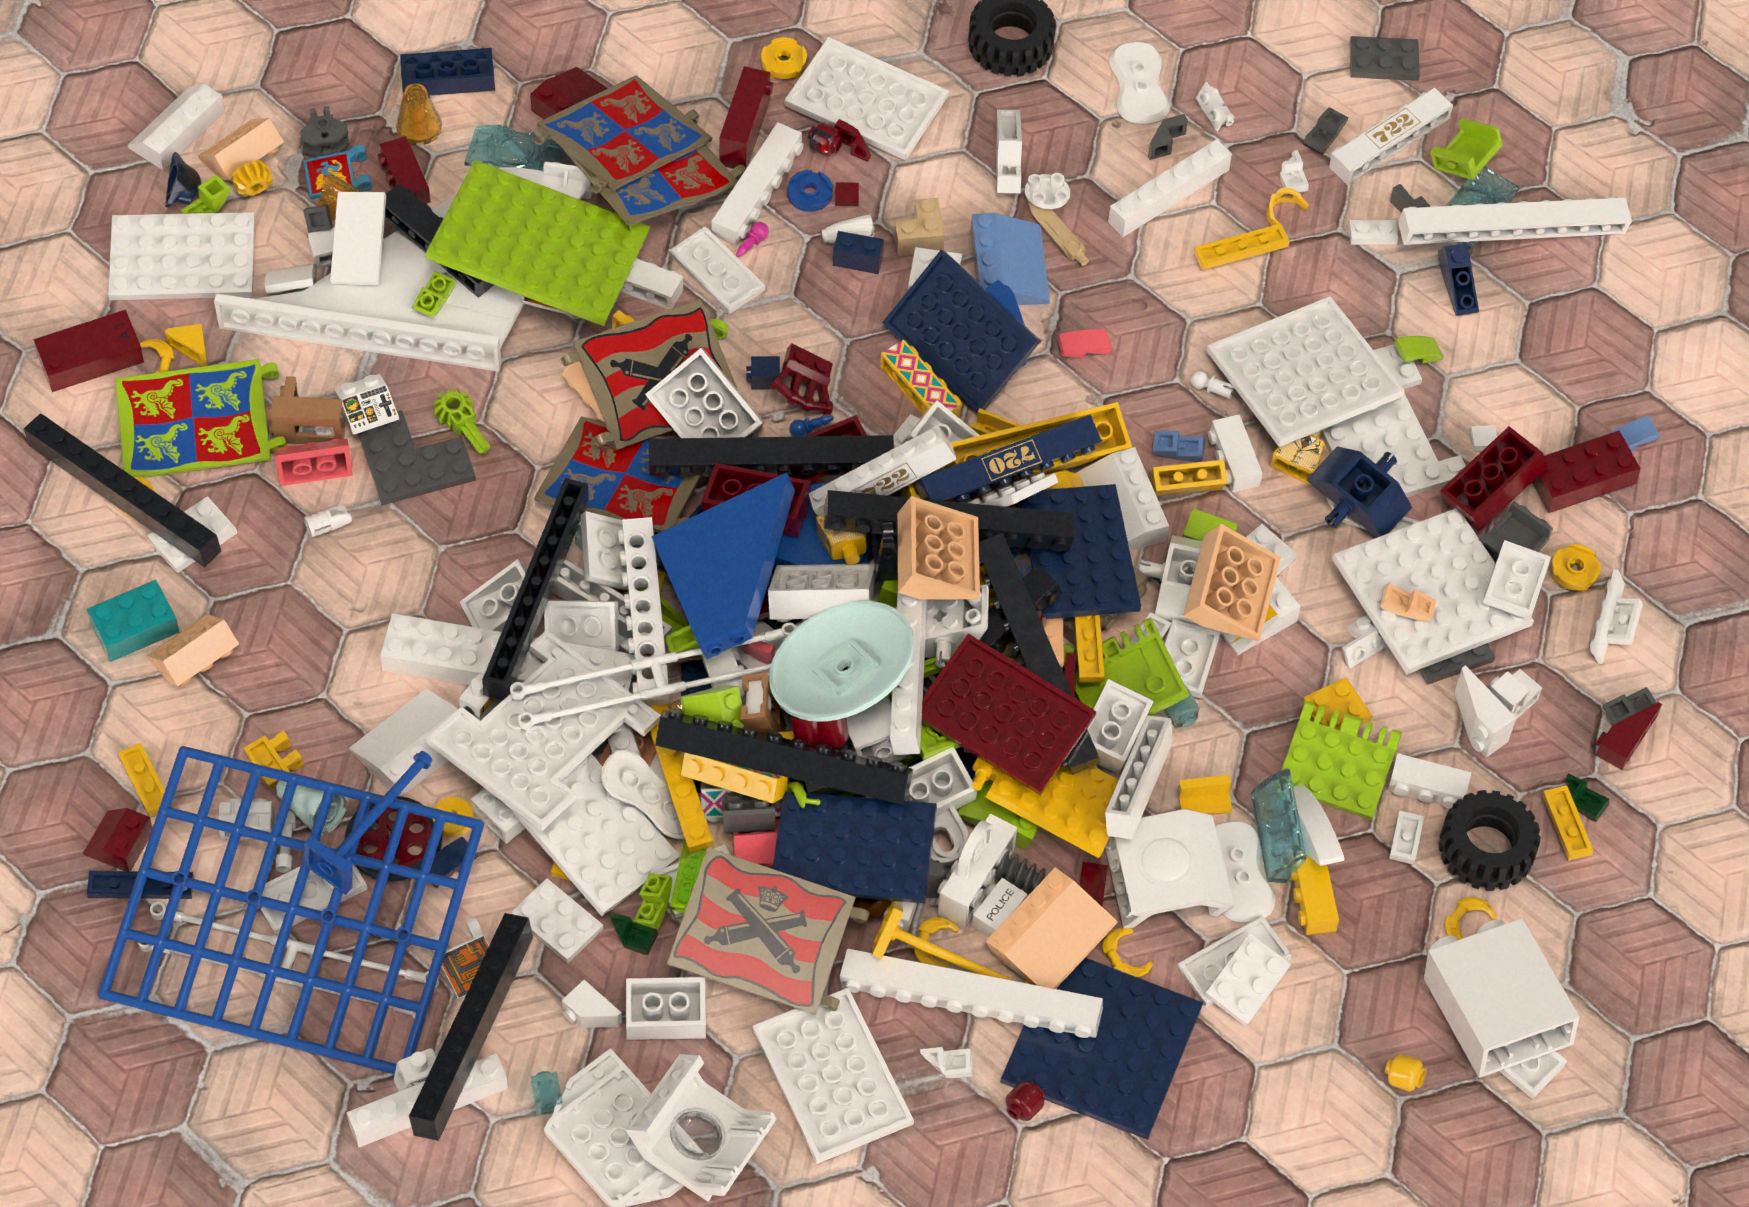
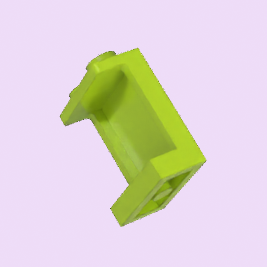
M1461 118L1458 121L1460 132L1445 149L1435 146L1430 151L1434 169L1473 180L1503 144L1499 128Z

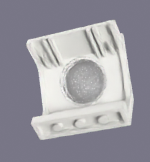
M679 1054L626 1131L643 1159L709 1202L713 1195L725 1196L729 1191L731 1185L776 1121V1117L771 1111L747 1110L740 1107L703 1081L698 1073L704 1064L700 1055Z

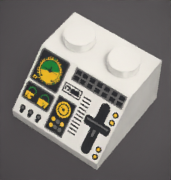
M380 374L368 375L362 380L353 383L348 382L334 389L336 398L342 399L343 410L341 415L353 435L399 420L388 387Z

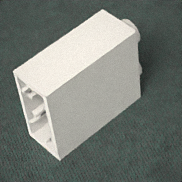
M1523 918L1504 924L1502 920L1490 921L1481 926L1475 935L1460 940L1455 936H1446L1437 940L1428 950L1424 980L1479 1078L1574 1044L1579 1015Z

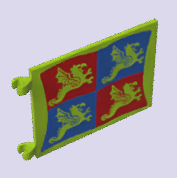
M260 359L115 378L123 470L133 477L144 478L271 460L270 452H275L274 449L287 446L286 439L283 436L276 437L270 441L268 437L262 378H278L277 364L272 362L261 366Z

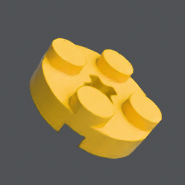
M776 38L771 41V44L767 47L765 45L762 49L761 64L765 71L771 72L770 78H799L807 64V52L803 46L798 45L797 41L792 38ZM782 56H786L789 60L782 61L780 59Z
M1570 544L1569 547L1558 549L1554 554L1551 562V577L1554 582L1567 589L1586 592L1589 587L1597 582L1601 572V563L1598 562L1595 552L1589 547L1581 544ZM1578 564L1580 571H1575L1570 566Z

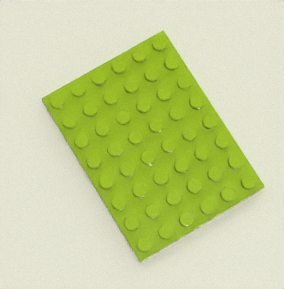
M474 160L426 251L425 259L605 326L648 236L650 226L640 222L628 226L619 214Z

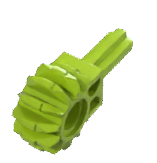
M447 388L446 394L439 393L438 400H434L433 406L435 409L434 417L439 419L440 425L447 424V427L449 429L452 428L457 437L464 434L478 454H486L491 446L476 427V415L473 409L474 402L472 398H469L467 391L460 394L458 388L455 392H451Z

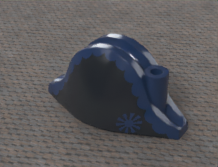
M177 152L173 153L171 159L165 207H170L176 202L190 205L191 200L198 192V186L201 185V178L198 172L186 164Z

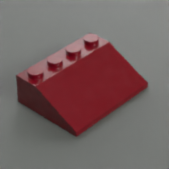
M575 67L545 80L530 94L531 111L542 119H546L608 88L580 68Z

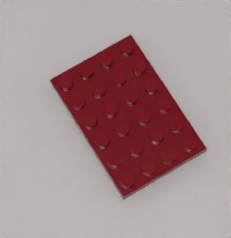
M967 634L923 696L921 722L1041 796L1095 718L1097 711L972 635Z

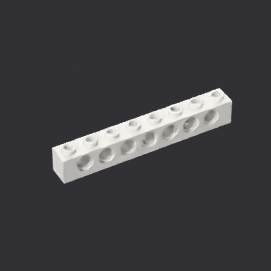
M652 517L622 520L623 529L618 530L619 544H624L625 551H620L621 566H626L627 572L622 573L623 587H628L629 594H624L625 609H630L631 616H626L627 631H632L633 638H628L629 653L635 654V660L648 658L642 656L646 653L652 654L650 657L665 654L655 544L651 537L654 535ZM634 545H641V547H639V548H634V547H632V546H634ZM637 566L644 567L642 569H635ZM638 588H645L646 590H644V591H638V590H636V589H638ZM643 609L648 610V612L646 613H640L638 611ZM644 631L650 632V634L643 635L640 633ZM663 664L661 668L666 685H668L667 664ZM651 667L635 671L631 669V675L637 676V682H632L633 694L639 693L640 690L656 687L654 678H644L648 675L653 676ZM669 695L641 700L648 706L670 704Z

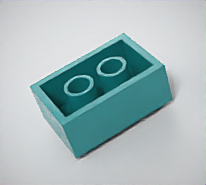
M156 579L87 608L91 626L110 662L180 633L176 616Z

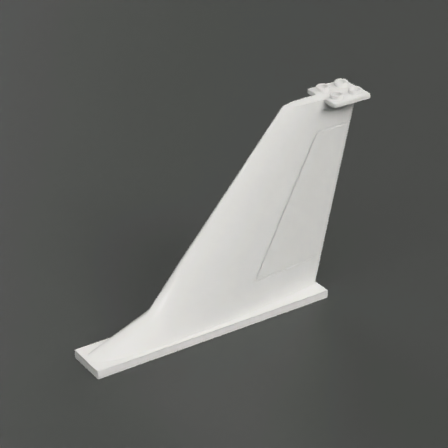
M544 162V171L517 167L498 168L580 200L581 198L591 199L592 193L589 189L591 182L578 166L565 165L558 162ZM456 195L433 208L432 211L438 217L444 218ZM399 230L383 239L379 285L332 284L330 282V273L315 282L314 286L300 292L253 299L216 293L214 300L219 329L500 372L501 368L500 348L524 304L522 303V295L496 285L478 298L438 263L425 259L426 253ZM436 271L455 279L457 284L438 314L431 318L413 310L411 307L422 287H426L433 272Z

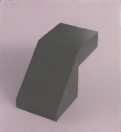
M1185 114L1163 119L1150 142L1149 160L1171 155L1172 138L1186 135L1188 120Z

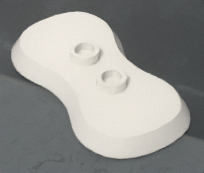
M1142 42L1126 43L1115 48L1110 55L1109 64L1120 85L1117 99L1119 114L1126 121L1136 124H1149L1163 120L1169 113L1170 103L1159 83V74L1162 67V59L1159 52L1150 44Z
M617 750L612 753L605 761L601 771L602 783L608 794L641 810L662 834L671 838L683 839L684 835L667 783L659 778L638 754L629 750Z
M1230 821L1215 825L1234 906L1225 911L1223 915L1235 922H1252L1261 916L1266 918L1274 910L1276 895L1261 869L1262 840L1259 833L1253 826L1244 822Z

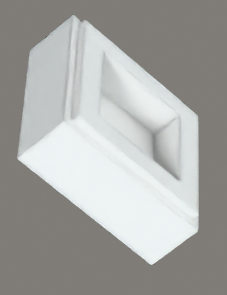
M1495 425L1471 426L1470 434L1474 451L1484 450L1497 438Z

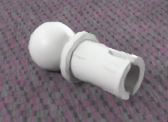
M1196 371L1191 375L1190 382L1196 389H1204L1206 387L1207 393L1213 392L1228 399H1231V394L1235 392L1232 384L1217 379L1215 375L1211 379H1209V376L1204 371Z

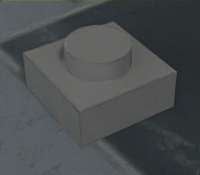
M328 204L308 207L303 210L308 233L333 228Z

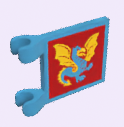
M357 145L349 151L303 160L310 200L335 195L338 192L371 190L373 186L370 176L365 174L354 180L351 161L361 162L367 159L365 147Z

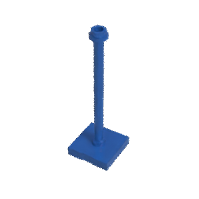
M420 751L413 756L415 762L334 852L316 838L310 836L304 843L305 866L346 895L352 889V864L345 860L343 856L421 769H428L431 766L433 760L425 751Z

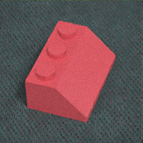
M347 438L332 439L318 443L309 442L305 445L284 446L274 449L280 486L353 476Z
M780 817L775 818V830L732 832L734 856L756 864L766 863L767 866H773Z

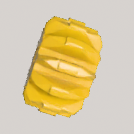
M251 160L249 163H244V165L236 167L237 171L232 173L233 185L236 191L242 194L243 197L249 195L254 197L256 194H261L262 191L268 190V186L273 183L272 172L269 166L263 163L262 160Z

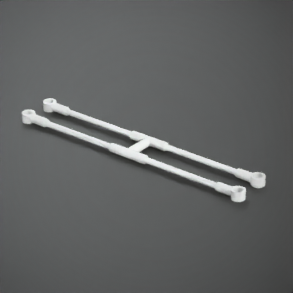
M786 623L780 629L753 636V638L741 645L763 640L767 642L781 638L786 639L790 634L786 631H793L797 627L793 623ZM698 648L680 653L671 652L634 660L629 664L543 683L540 681L524 685L523 683L515 682L510 687V693L514 700H521L526 694L544 691L545 688L631 669L635 671L651 667L656 687L640 690L636 694L554 712L545 711L536 714L523 712L518 716V725L523 730H529L534 724L551 721L552 718L638 699L656 698L683 692L692 687L742 677L745 674L769 671L771 664L695 681H682L666 685L661 665L677 662L681 658L703 654L701 649ZM521 690L520 693H515L514 691ZM524 719L530 720L527 723L522 722Z
M155 902L150 907L151 916L155 920H162L166 911L165 905L161 902ZM162 909V912L154 913L155 910ZM176 911L174 917L175 921H186L201 925L203 920L185 915L181 911ZM213 922L211 927L237 935L240 931V928ZM252 931L249 934V938L269 942L274 946L278 938L275 935L268 936ZM288 939L285 947L287 951L281 967L291 970L297 952L313 955L315 945ZM138 942L141 951L149 952L153 950V945H142L141 942ZM164 948V950H163V953H167V954L175 953V954H179V955L191 957V955H189V954H185V953H181V952H177V951H173V950H169V949H165V948ZM325 950L323 955L349 963L352 960V956ZM201 958L203 961L228 967V964ZM364 959L361 963V966L388 972L390 966ZM240 967L238 968V970L258 974V976L262 978H265L266 974L255 972ZM400 969L398 975L404 976L408 980L424 983L425 986L429 971L423 973L411 969ZM279 977L275 979L278 982L303 987V983ZM439 977L437 979L435 988L439 985ZM313 987V989H317V990H321V991H325V992H329V993L341 995V993H338V992H334V991H330V990H326V989H322V988H318V987ZM351 996V998L378 1005L377 1002ZM389 1006L394 1011L412 1015L415 1018L416 1013L413 1011Z

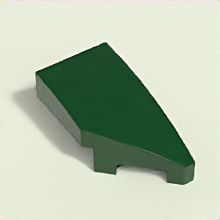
M1568 773L1567 783L1577 811L1597 822L1609 806V798L1588 789L1586 781Z
M611 912V920L624 948L648 955L658 936L657 930L633 923L631 917Z

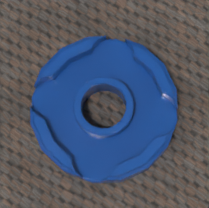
M804 170L790 178L787 186V197L795 208L805 212H815L829 205L833 197V185L824 173ZM806 188H813L816 191L814 193H806L804 190Z

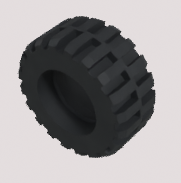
M1043 0L979 1L971 12L968 41L973 58L977 62L981 61L980 65L986 70L989 68L992 73L997 75L1002 73L1006 77H1011V75L1019 77L1024 76L1026 72L1029 74L1035 72L1037 67L1041 68L1046 64L1054 49L1056 20L1052 10L1047 8L1048 5ZM1013 26L1025 30L1030 35L1022 39L1011 40L997 35L994 31L1002 27Z
M1486 790L1477 791L1476 795L1473 793L1466 794L1463 800L1458 799L1453 803L1452 808L1446 814L1439 841V851L1442 852L1441 859L1445 865L1449 864L1448 871L1452 875L1457 874L1459 876L1458 880L1462 883H1471L1472 887L1476 889L1486 887V891H1494L1495 887H1499L1500 890L1507 889L1510 883L1516 885L1521 882L1522 877H1526L1530 872L1531 866H1533L1541 839L1539 824L1534 822V814L1531 810L1526 811V805L1522 801L1517 802L1513 800L1514 796L1509 794L1507 796L1501 795L1500 791L1492 790V793H1487ZM1476 827L1497 829L1509 839L1512 848L1502 853L1485 852L1471 842L1467 832Z

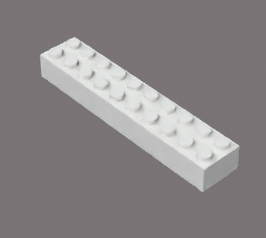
M392 613L380 655L382 671L470 685L471 680L478 674H485L502 632ZM533 637V640H532L531 644H532L537 638ZM565 643L599 670L629 664L630 660H635V654ZM530 647L516 682L523 683L545 663L530 652ZM631 670L607 675L630 693L633 692L632 682H635L636 675H631Z

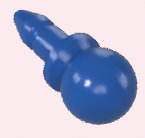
M823 415L811 421L808 417L804 421L794 420L789 427L790 434L793 437L805 436L807 433H812L813 429L827 425L834 417L832 415Z

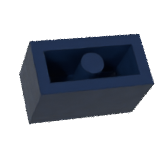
M838 231L833 248V266L879 274L883 259L884 239Z

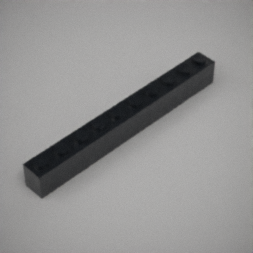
M40 413L23 428L30 447L204 568L221 552L217 534Z
M894 436L649 439V476L665 478L669 475H679L680 477L704 475L711 477L716 463L782 475L786 472L788 475L801 473L805 476H811L816 473L838 475L840 473H848L894 449Z
M565 478L483 676L484 696L503 701L511 694L510 687L516 682L580 524V516L584 513L588 504L589 487L586 483Z
M828 490L824 504V529L882 534V523L892 522L893 535L898 536L897 513L909 498ZM922 499L978 517L979 542L1003 533L1009 547L1049 549L1061 552L1070 551L1074 540V513Z
M1003 533L979 542V567L983 566L986 573L982 576L984 583L988 585L989 589H993L995 597L992 598L993 604L997 612L1002 610L1005 619L1001 620L1006 634L1011 633L1014 638L1011 645L1015 655H1021L1024 663L1021 666L1073 697ZM1086 729L1062 764L1064 769H1070L1072 775L1100 764L1099 755L1088 729Z
M679 709L666 710L660 716L655 746L901 805L908 798L913 769L908 768L902 762H892L891 764L883 762L881 758L876 756H867V758L857 756V753L851 750L836 751L826 744H818L817 746L807 744V741L801 738L790 740L782 738L781 734L775 732L765 734L758 732V729L750 726L736 727L729 721H710L704 715L689 716Z
M504 913L409 1114L414 1136L439 1141L533 939L529 917Z

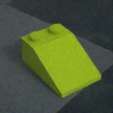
M990 779L985 781L981 790H977L976 800L959 808L958 814L960 818L977 826L981 820L986 821L988 816L992 814L1017 827L1015 846L1025 850L1033 840L1038 825L985 798L993 783Z

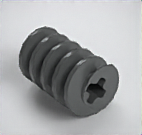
M1008 850L998 866L996 879L1000 881L1001 878H1006V881L1011 884L1015 882L1014 886L1019 889L1024 887L1023 891L1029 895L1045 878L1046 869L1043 868L1037 873L1036 863L1027 868L1028 859L1025 858L1021 863H1018L1019 855L1016 854L1010 859V850Z

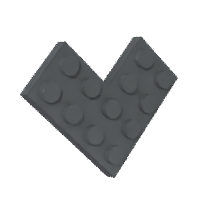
M402 410L397 411L399 420L358 433L381 505L476 481L462 437L415 449Z

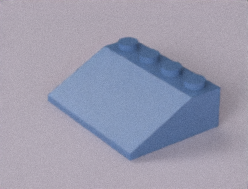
M997 213L972 214L971 239L976 280L985 289L995 281H1001L1012 289L1018 305L1050 304L1040 224Z

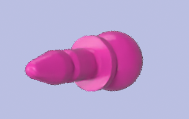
M756 222L751 226L750 231L746 233V240L739 246L736 252L737 257L745 254L754 244L758 245L760 240H764L768 236L769 228L765 223Z

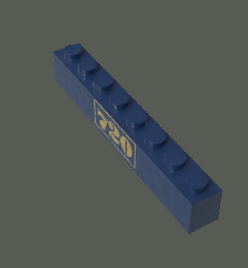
M1087 415L924 476L914 483L920 499L963 502L970 498L969 494L977 492V495H981L990 491V486L996 484L999 487L1005 486L1012 482V478L1017 476L1020 479H1024L1034 474L1033 470L1040 468L1041 471L1052 468L1054 462L1061 460L1062 464L1075 458L1074 455L1080 452L1083 456L1090 454L1096 450L1095 446L1102 440L1091 415Z

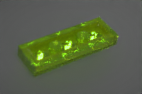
M685 839L670 903V911L685 913L707 850L705 848L689 853Z

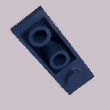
M1468 243L1444 246L1438 250L1442 276L1455 315L1478 313L1479 306Z

